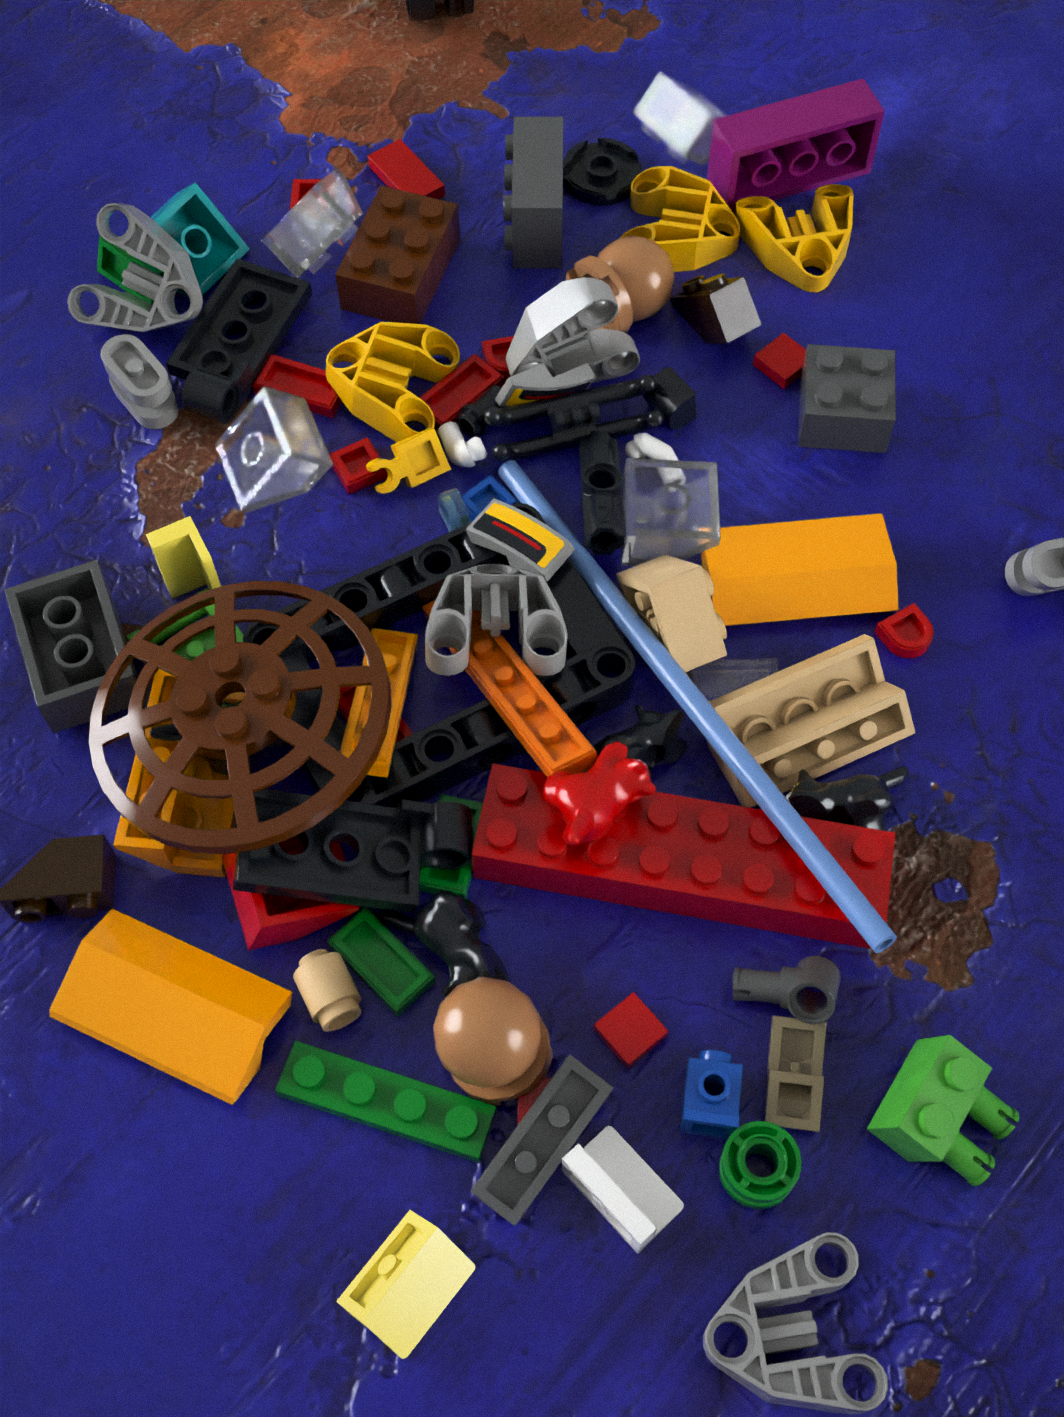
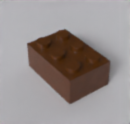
M381 185L335 274L341 309L389 322L421 324L460 242L458 204Z

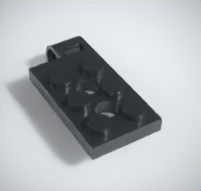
M240 259L234 261L166 363L170 375L186 380L181 395V403L184 410L223 424H228L233 420L253 389V383L271 354H275L312 296L310 282ZM258 302L265 303L259 309L251 310L246 308V306L254 305ZM238 332L246 333L242 338L237 340H229L226 338L228 335H234Z
M269 789L254 792L259 822L275 818L309 799L311 795ZM402 799L399 806L393 808L344 801L339 808L315 826L296 835L304 845V852L301 854H288L281 849L278 843L258 850L236 853L233 890L414 913L419 905L420 867L452 870L465 867L471 863L472 810L468 806L457 802H437L431 804ZM333 842L348 844L355 853V859L348 862L336 859L332 855L329 845Z

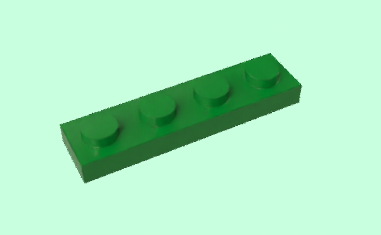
M299 1041L294 1042L275 1089L279 1097L480 1163L497 1113V1107Z

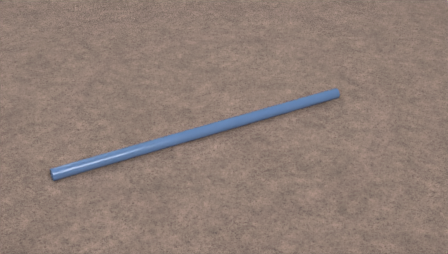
M509 460L503 463L498 470L499 477L520 503L534 507L540 513L546 525L573 544L575 550L568 558L593 596L875 953H880L890 947L897 938L895 933L517 462Z

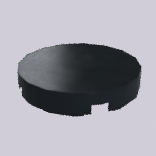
M598 138V143L588 144V140L580 142L568 151L563 160V184L568 192L581 202L595 206L613 205L630 197L631 183L641 173V164L638 161V155L635 150L621 141L610 138Z

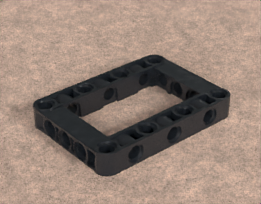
M523 503L511 504V506L545 523L540 513L534 507ZM468 523L319 592L333 597L350 610L362 609L359 612H355V615L368 627L370 632L371 628L390 630L393 628L392 624L422 611V606L436 600L447 575L482 564H504L509 566L510 564L506 555L472 543L466 531V528L471 524ZM567 558L546 583L561 609L568 633L566 651L571 658L565 661V666L560 672L549 676H535L572 722L578 726L621 705L629 699L633 692L635 659L570 559ZM435 571H445L444 573L433 574ZM301 599L275 612L293 616L307 605L309 601ZM328 611L309 626L326 643L330 652L340 648L342 651H345L360 644L354 632L332 611ZM253 622L245 630L243 642L261 645L279 627ZM298 637L279 655L289 673L311 670L308 663L316 660L312 650ZM608 671L615 672L619 676L608 678L603 676L602 673ZM315 689L296 692V706L291 719L309 730L318 713L323 690ZM485 699L396 742L388 778L366 775L359 787L350 796L363 797L359 803L397 808L402 799L424 802L491 769L492 763L501 764L527 750L488 699ZM337 715L324 741L340 752L345 730ZM439 753H446L451 756L442 762L430 760L432 756ZM311 758L303 764L317 792L334 777L332 773Z

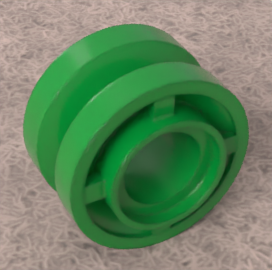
M767 1121L746 1123L738 1127L729 1136L719 1160L721 1183L729 1196L737 1203L752 1209L771 1208L781 1203L796 1184L801 1172V1154L793 1137L782 1127ZM754 1153L766 1156L773 1165V1174L768 1177L755 1176L747 1168L745 1157Z

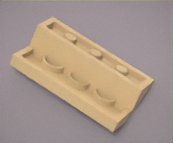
M866 634L709 701L781 793L791 790L792 786L798 781L799 771L802 769L806 770L810 777L815 779L916 733L905 690L885 681L875 640ZM707 741L710 752L741 805L749 808L758 805Z

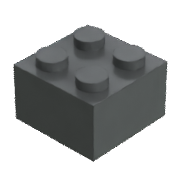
M807 344L800 376L798 447L886 453L896 421L895 350Z

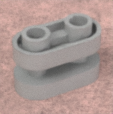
M117 335L106 341L101 349V359L106 372L109 374V380L117 398L138 423L145 428L161 429L173 423L178 416L179 408L164 366L144 343L133 335Z
M1064 538L1048 540L1013 554L1005 566V578L1009 587L1015 593L1022 596H1034L1064 590Z

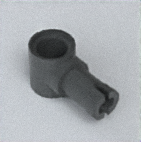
M820 956L806 957L800 960L796 967L783 966L781 971L735 967L733 973V1000L780 1004V1008L789 1009L792 1015L801 1022L820 1024L828 1020L834 1013L841 976L839 969L832 961ZM805 987H816L823 992H812Z

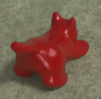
M616 741L606 745L597 756L594 766L587 772L571 774L566 770L552 773L547 778L543 796L545 802L555 805L561 811L563 820L567 824L562 837L568 844L578 846L584 842H595L608 833L613 824L614 817L622 812L627 805L642 796L655 794L656 787L651 782L648 766L639 759L626 758L628 749L625 744Z

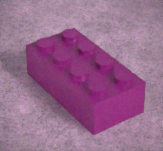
M863 78L714 119L707 180L711 181L731 211L735 212L736 202L745 197L764 196L774 201L813 190L820 186L871 173L885 110Z

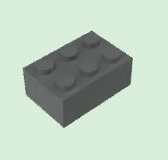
M514 117L513 134L505 135L506 160H513V164H505L504 187L505 190L512 191V195H504L503 199L504 221H512V225H505V251H513V268H562L563 117Z
M97 560L4 589L37 707L53 734L90 721L97 690L110 665L127 644L111 590ZM133 660L121 675L110 697L105 716L128 709L132 690L138 679Z

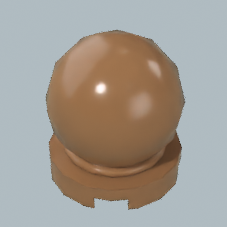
M633 235L610 242L599 252L598 257L589 255L574 264V268L566 273V280L589 277L602 280L611 287L619 311L610 323L597 329H612L624 333L629 331L633 322L654 316L671 298L675 279L669 255L653 239Z
M481 977L458 985L440 1003L433 1026L435 1050L443 1067L451 1073L458 1087L472 1099L494 1106L501 1105L500 1102L514 1100L523 1094L526 1096L532 1093L547 1077L553 1058L552 1048L550 1047V1034L530 997L515 985L504 980Z

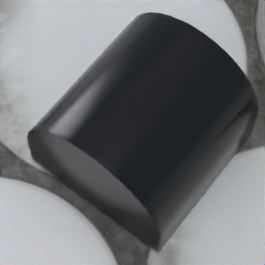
M665 367L653 376L656 380V387L653 391L644 394L643 399L653 410H659L663 414L664 421L671 429H680L696 419L695 392L672 368Z

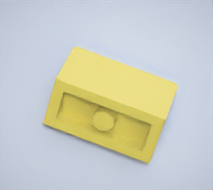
M191 516L146 534L172 599L204 585H207L209 590L221 586L213 560Z
M409 1210L336 1302L372 1331L395 1354L405 1359L473 1273L475 1264L438 1227Z

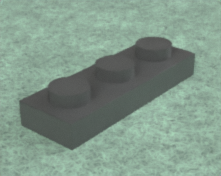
M569 1054L470 1192L512 1225L516 1226L561 1163L562 1158L571 1149L614 1087Z

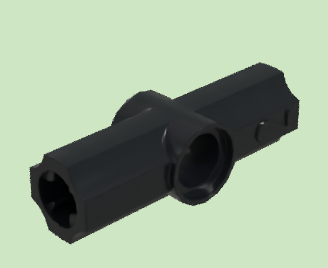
M591 431L588 436L579 440L581 483L579 509L582 514L584 547L592 550L594 555H611L613 551L623 548L624 545L621 498L623 474L619 469L617 439L609 436L607 431Z

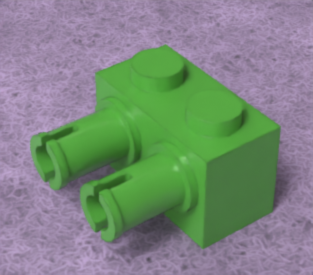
M945 1035L916 1040L868 1125L867 1130L906 1161H943L964 1177L970 1185L975 1187L982 1184L991 1174L982 1168L981 1165L984 1164L989 1169H994L995 1159L960 1133V1127L966 1116H970L995 1139L1001 1140L1007 1137L1015 1128L1014 1125L1005 1119L1009 1118L1013 1122H1018L1019 1112L1007 1105L984 1086L992 1067L953 1036Z

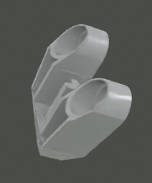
M111 203L102 207L96 218L97 230L101 237L109 243L126 250L127 254L164 271L165 274L161 276L131 261L128 268L124 269L121 277L124 278L122 285L153 299V304L129 292H120L105 285L96 283L83 284L73 288L68 295L67 304L71 315L82 323L139 332L159 330L192 320L198 316L202 308L203 299L188 252L153 219L135 206ZM115 211H121L128 219V229L122 236H116L109 227V218ZM178 289H183L190 297V308L184 314L178 313L175 308L174 298ZM86 291L94 293L99 300V309L93 316L87 315L81 308L80 300Z
M589 277L566 280L525 308L507 352L506 364L510 376L542 363L545 364L552 377L588 363L596 376L593 382L624 376L634 371L640 363V356L631 336L618 330L597 329L610 323L619 311L611 287L602 280Z
M482 564L447 575L432 607L425 633V661L427 667L432 672L450 676L464 671L468 666L472 611H481L482 630H490V636L494 637L500 636V630H509V611H517L519 644H521L522 660L532 673L549 676L560 672L564 668L568 633L561 609L543 576L504 564ZM442 647H452L459 652L446 656L439 654L436 650ZM545 647L553 649L556 653L544 656L537 654L533 650Z
M826 1232L747 1273L706 1326L703 1334V1348L707 1358L718 1369L768 1403L841 1414H863L878 1407L886 1397L888 1377L883 1366L875 1358L866 1354H849L826 1358L823 1355L767 1365L765 1355L817 1347L819 1345L816 1335L818 1332L815 1320H813L811 1310L758 1319L756 1310L801 1303L807 1298L832 1293L843 1288L856 1275L859 1266L858 1253L854 1244L847 1237L839 1233ZM832 1245L839 1248L844 1254L846 1270L842 1276L831 1278L823 1275L818 1270L815 1263V1254L819 1247ZM722 1324H735L744 1332L747 1346L741 1356L727 1358L716 1349L714 1333ZM861 1366L872 1374L875 1381V1390L869 1400L865 1402L856 1401L845 1392L843 1375L848 1367Z

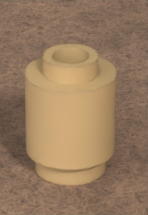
M318 949L300 959L298 963L300 967L294 972L293 979L313 1022L320 1023L325 1032L341 1029L354 1022L362 1013L359 1006L361 996L341 954L338 952L328 953L326 949Z

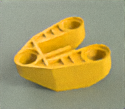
M673 166L651 167L633 179L630 191V205L632 209L639 214L659 217L661 220L632 228L620 238L633 235L653 239L669 255L674 272L699 269L732 255L737 250L741 232L739 221L711 181ZM718 231L726 232L731 236H725L719 233Z
M829 184L820 186L815 190L811 209L815 226L811 215L805 214L804 210H797L795 216L788 217L786 222L782 208L768 197L749 196L738 200L735 207V216L740 224V236L767 270L803 291L819 292L828 287L847 254L853 225L852 188L841 184ZM814 266L821 269L823 274L820 276L812 275L804 268Z
M379 322L332 348L327 355L325 375L329 384L352 415L397 443L419 433L405 424L408 421H419L424 424L426 429L434 428L435 426L434 414L429 405L407 390L409 378L415 376L438 383L459 366L460 351L451 336L429 325ZM443 355L451 361V365H443L432 356ZM343 361L353 364L345 368L334 367L335 364Z

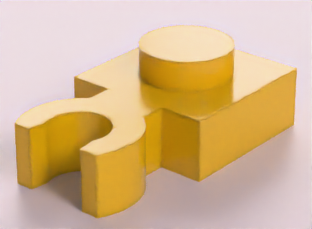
M427 428L390 445L395 458L391 460L376 458L366 465L367 470L370 472L377 471L380 468L386 469L388 473L387 480L375 487L377 492L383 494L395 490L402 478H404L408 487L413 488L451 470L434 428Z

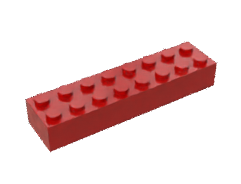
M492 763L471 854L473 874L476 879L871 949L761 809L655 792L654 795L642 796L627 805L622 812L614 817L613 824L606 835L595 842H584L581 845L572 846L562 837L567 824L563 820L561 811L555 805L545 802L543 790L547 776L540 771ZM802 817L887 923L896 833Z

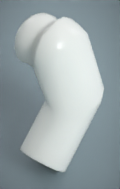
M447 422L439 427L438 435L448 458L454 465L470 468L475 466L474 462L486 458L487 452L480 437H473L465 442L456 422Z
M638 433L634 435V440L626 444V454L635 463L643 462L646 457L655 462L666 485H677L686 477V473L672 447L648 433Z

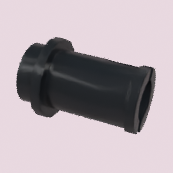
M491 386L472 405L466 404L461 407L457 417V424L464 434L469 437H475L476 435L482 436L488 431V424L484 420L485 412L490 408H505L499 406L497 402L494 404L495 398L501 390L500 386Z

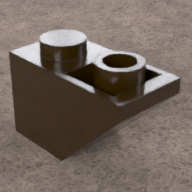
M721 273L706 279L705 275H701L684 282L681 285L683 291L670 298L672 306L707 344L729 343L762 325L744 277L727 278L725 273Z
M104 834L52 839L0 889V904L12 919L24 923H38L46 920L47 916L64 914L74 918H90L96 916L98 911L114 909L116 854Z

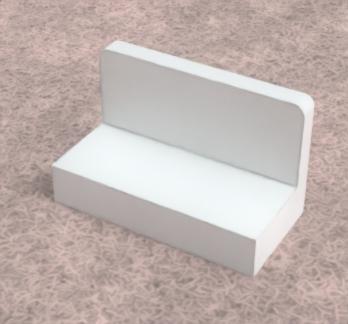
M612 1126L605 1127L584 1148L578 1143L562 1158V1172L637 1254L683 1210L684 1204L680 1198Z

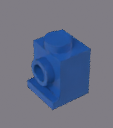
M703 1050L699 1053V1059L689 1057L685 1071L679 1132L728 1139L739 1127L743 1065L731 1063L732 1056L718 1050ZM705 1082L721 1084L723 1093L717 1096L710 1095L705 1091L703 1084Z

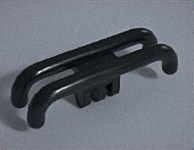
M644 375L637 379L499 409L490 408L484 414V420L489 426H505L548 416L551 434L505 444L498 443L492 449L493 458L503 462L579 446V440L588 436L591 431H607L609 436L617 438L656 428L664 420V416L659 410H651L639 415L595 424L601 419L598 405L647 394L655 389L656 380L651 375Z

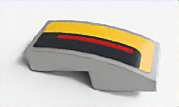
M542 363L509 377L495 400L501 407H510L584 391L589 388L596 376L589 364L585 363L552 377L545 364Z
M495 498L466 528L472 543L506 555L510 566L541 575L546 582L575 550L570 541L545 523Z

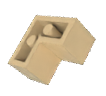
M665 554L616 573L623 596L684 672L727 656L723 641L727 638L726 627L720 615L715 613L711 596L714 594L713 582L709 573L701 565Z

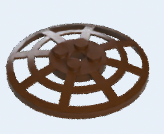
M249 581L220 586L198 593L171 606L151 620L127 642L112 662L97 690L90 715L89 748L92 766L103 792L122 817L143 834L167 846L194 853L231 854L258 850L286 841L315 826L339 808L359 787L375 763L387 735L392 708L390 678L382 652L368 627L352 610L333 597L307 586L281 581ZM254 595L287 596L309 601L307 605L293 616L265 609L235 610L236 598ZM215 604L214 615L185 627L168 639L162 646L150 642L156 635L179 619L201 608ZM328 611H332L354 632L365 652L369 666L336 667L335 660L326 643L309 626ZM260 622L279 627L261 645L236 642L235 623ZM215 628L214 648L203 652L192 661L174 653L193 637ZM298 637L312 650L320 669L289 673L279 655ZM134 658L146 662L133 687L128 705V715L103 726L110 697L121 675ZM159 669L177 677L172 688L170 700L144 708L147 690ZM371 685L372 698L367 723L358 745L350 757L347 758L324 741L337 714L340 687ZM322 689L323 693L318 713L312 726L307 730L291 719L296 706V692ZM235 692L245 693V697L239 705L228 708L221 707L223 700L228 695ZM172 720L182 739L164 763L151 749L145 735V729ZM129 735L137 757L149 773L155 777L139 806L127 797L114 780L103 750L104 746ZM278 737L294 747L276 763L251 774L248 756L263 750ZM200 753L210 758L227 760L229 779L204 780L187 776L183 773L196 754ZM309 758L334 775L321 790L302 804L275 818L259 822L254 792L266 789L285 779L299 769ZM173 789L180 793L200 798L224 799L232 797L237 828L223 830L192 829L168 823L157 816Z

